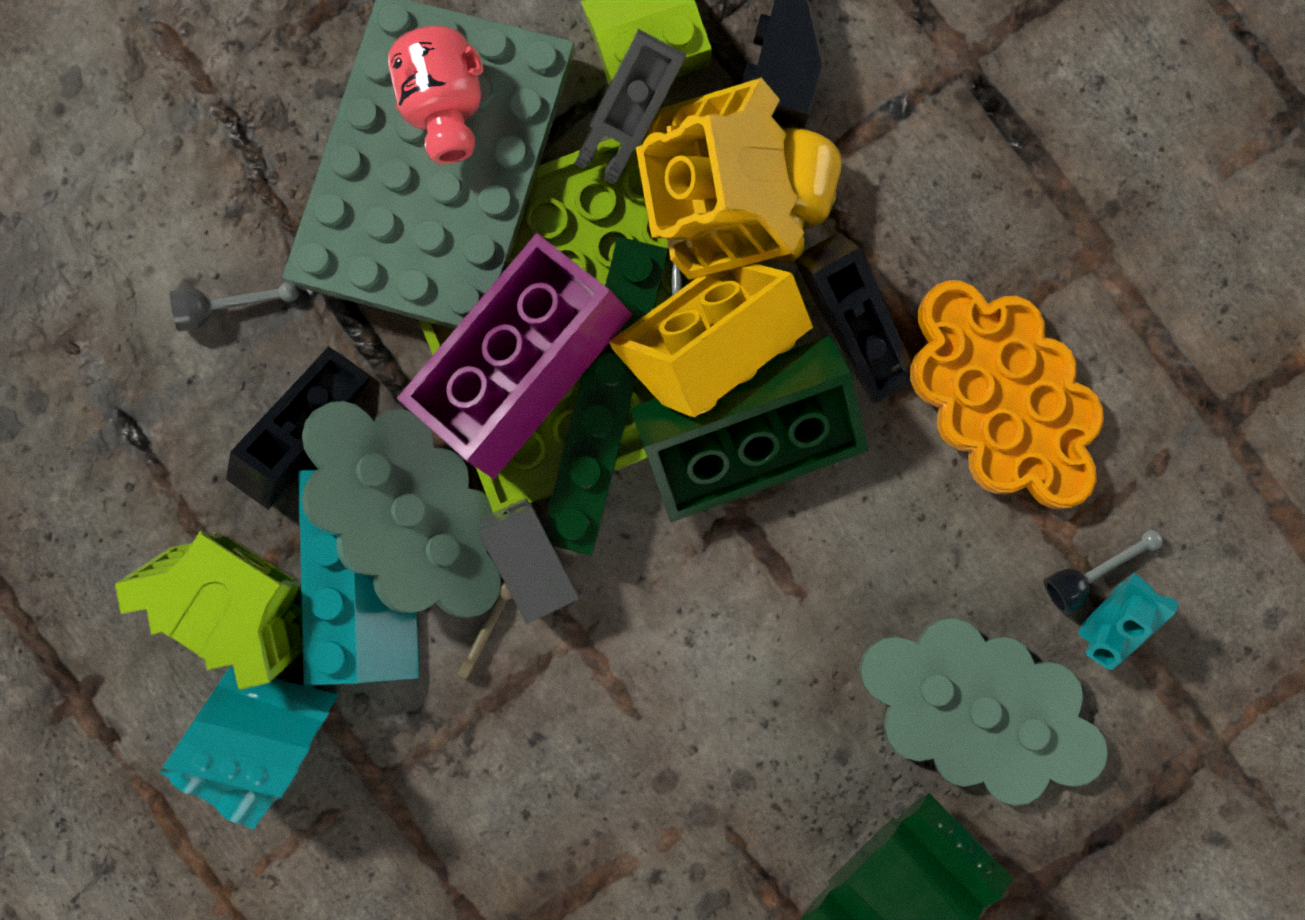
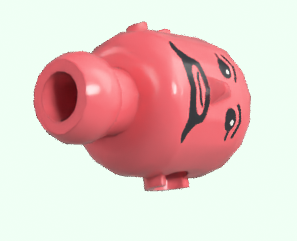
M426 26L409 31L394 42L388 53L389 72L397 102L396 109L408 124L418 129L427 130L425 150L429 158L435 163L452 164L469 158L475 149L474 133L465 125V121L473 116L481 103V89L478 76L483 73L481 58L474 47L469 45L468 40L458 30L453 28Z

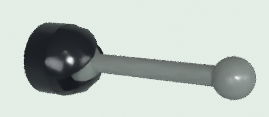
M1155 530L1146 531L1142 535L1140 542L1085 574L1069 568L1055 572L1044 579L1047 594L1061 613L1064 615L1072 613L1080 608L1088 598L1090 591L1089 583L1145 550L1155 551L1159 549L1163 543L1162 535Z

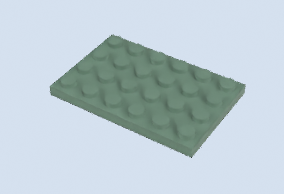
M375 0L282 279L289 285L455 330L508 267L576 51L574 42L411 0ZM446 26L458 30L468 40L469 45L478 52L483 64V73L478 76L481 89V103L473 116L465 121V125L474 133L475 149L469 158L457 163L438 164L429 158L425 150L427 130L418 129L408 124L396 109L397 102L389 72L388 53L399 37L417 28Z

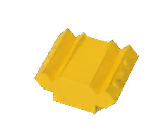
M762 78L660 108L648 129V137L643 145L636 147L651 238H667L670 259L688 280L792 254L795 252L804 234V231L790 216L798 196L792 190L791 182H789L783 141L787 134L772 118V114L780 99Z

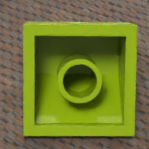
M695 0L581 1V6L609 85L638 28L686 53L685 60L675 79L710 67L712 48Z

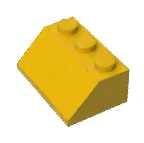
M753 263L694 279L611 339L609 343L613 351L663 406L695 418L698 414L711 410L717 404V400L735 386L753 378L757 370L777 354L791 349L795 345L796 340L812 329L813 326L793 274Z

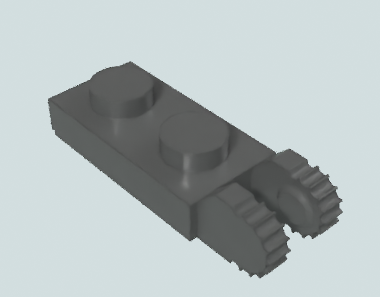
M638 28L590 122L591 130L574 164L585 170L587 165L591 164L597 153V147L605 134L621 143L604 170L603 180L613 185L615 184L632 151H636V147L640 146L685 60L686 53Z

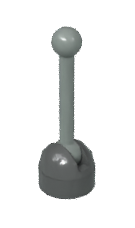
M284 282L278 289L209 300L204 293L197 289L170 291L171 310L179 332L193 330L203 326L208 321L212 310L275 299L293 302L299 296V288Z

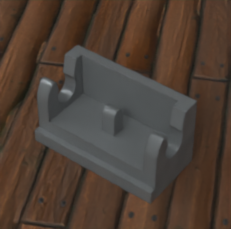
M524 499L491 515L488 514L480 518L478 533L526 624L579 600V594L549 540L532 503L529 504L528 500Z

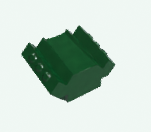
M928 793L908 807L897 819L892 817L828 880L829 886L814 899L801 917V920H978L987 906L1003 897L1013 878Z

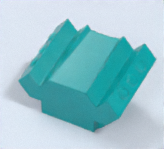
M229 667L159 773L169 778L174 787L181 792L196 795L216 807L218 812L228 821L244 824L253 830L273 802L282 797L295 777L299 765L310 750V743L327 718L328 711L339 694L315 689L311 685L304 686V684L291 683L289 680L279 677L266 684L238 690L234 668Z

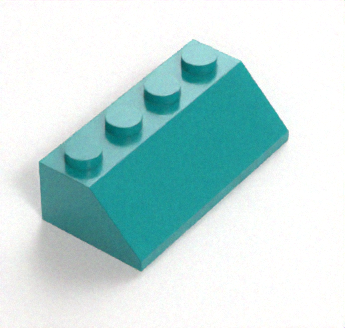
M316 470L298 471L304 686L358 684L420 678L418 612L402 613L391 610L377 596L374 590L373 575L353 573L342 564L337 554V534L321 531L310 522L304 512L302 501L304 487Z

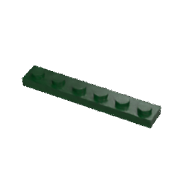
M617 236L605 287L632 313V316L615 337L655 308L667 261L668 248ZM610 343L582 375L544 530L553 547L593 556L637 381V376L613 351Z

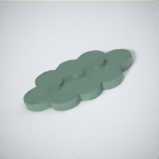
M345 401L330 402L314 410L305 421L302 439L304 450L318 469L305 484L302 495L303 508L310 522L318 529L327 533L337 534V554L342 564L353 573L373 575L374 590L384 605L393 611L402 613L420 612L436 603L449 615L469 618L480 616L491 609L498 599L501 580L497 567L486 553L488 550L478 533L480 518L493 514L487 495L481 491L468 488V470L462 458L453 451L444 448H434L430 428L408 410L386 411L373 419L357 405Z
M945 618L936 620L928 625L916 643L896 636L880 638L869 645L862 655L859 672L863 686L871 696L888 705L883 727L885 738L892 749L906 759L918 762L932 760L940 776L951 784L965 787L982 782L987 792L1002 803L1017 806L1029 804L1040 797L1050 780L1071 787L1087 785L1098 778L1105 768L1108 756L1105 738L1097 727L1087 720L1078 717L1082 706L1083 693L1081 683L1075 674L1061 664L1048 661L1034 663L1026 646L1016 639L999 636L984 640L978 629L967 621Z

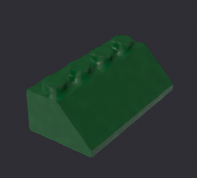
M831 336L776 355L760 367L753 378L735 386L718 399L717 404L711 410L698 414L695 418L663 406L657 399L630 408L670 522L869 451L852 375Z

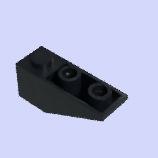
M775 0L771 16L762 13L760 15L753 44L762 46L757 65L747 63L742 83L762 78L780 99L772 114V118L805 127L822 68V60L808 0Z

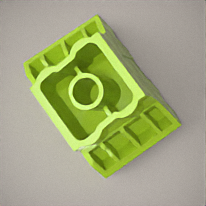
M200 530L192 543L168 548L115 583L120 614L146 609L151 635L163 633L204 659L207 671L233 665L238 690L271 682L303 652L302 608L294 603V600L301 591V582L234 539L214 531L213 534Z

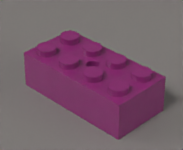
M536 233L397 399L466 461L492 479H495L609 344V341L615 337L631 318L632 313L607 287Z

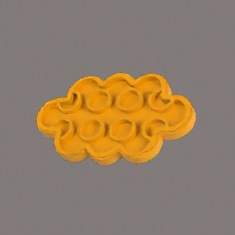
M948 280L934 286L922 298L918 308V323L929 343L914 356L910 366V381L915 393L924 402L938 407L937 429L941 438L950 447L969 452L968 466L973 479L989 492L994 494H1010L1026 487L1040 504L1051 509H1068L1083 503L1092 494L1097 482L1096 466L1086 446L1099 435L1104 423V412L1098 396L1089 387L1075 382L1077 369L1072 351L1064 343L1045 338V322L1040 311L1029 300L1019 296H1003L988 304L983 295L974 286L963 281Z

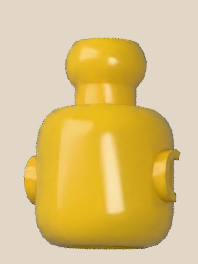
M798 128L783 129L787 134L783 143L789 182H791L792 190L798 196L790 216L802 230L820 225L829 216L836 199V189L842 165L840 151L830 139L821 134ZM802 236L794 253L772 258L771 260L794 262L804 251V236Z

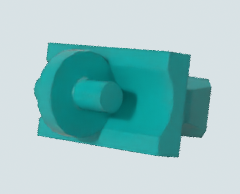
M1133 573L1124 582L1119 583L1110 593V596L1080 625L1077 634L1089 642L1085 652L1086 655L1107 670H1113L1176 613L1179 602L1172 597L1162 596L1154 592L1150 584L1145 583L1140 576Z

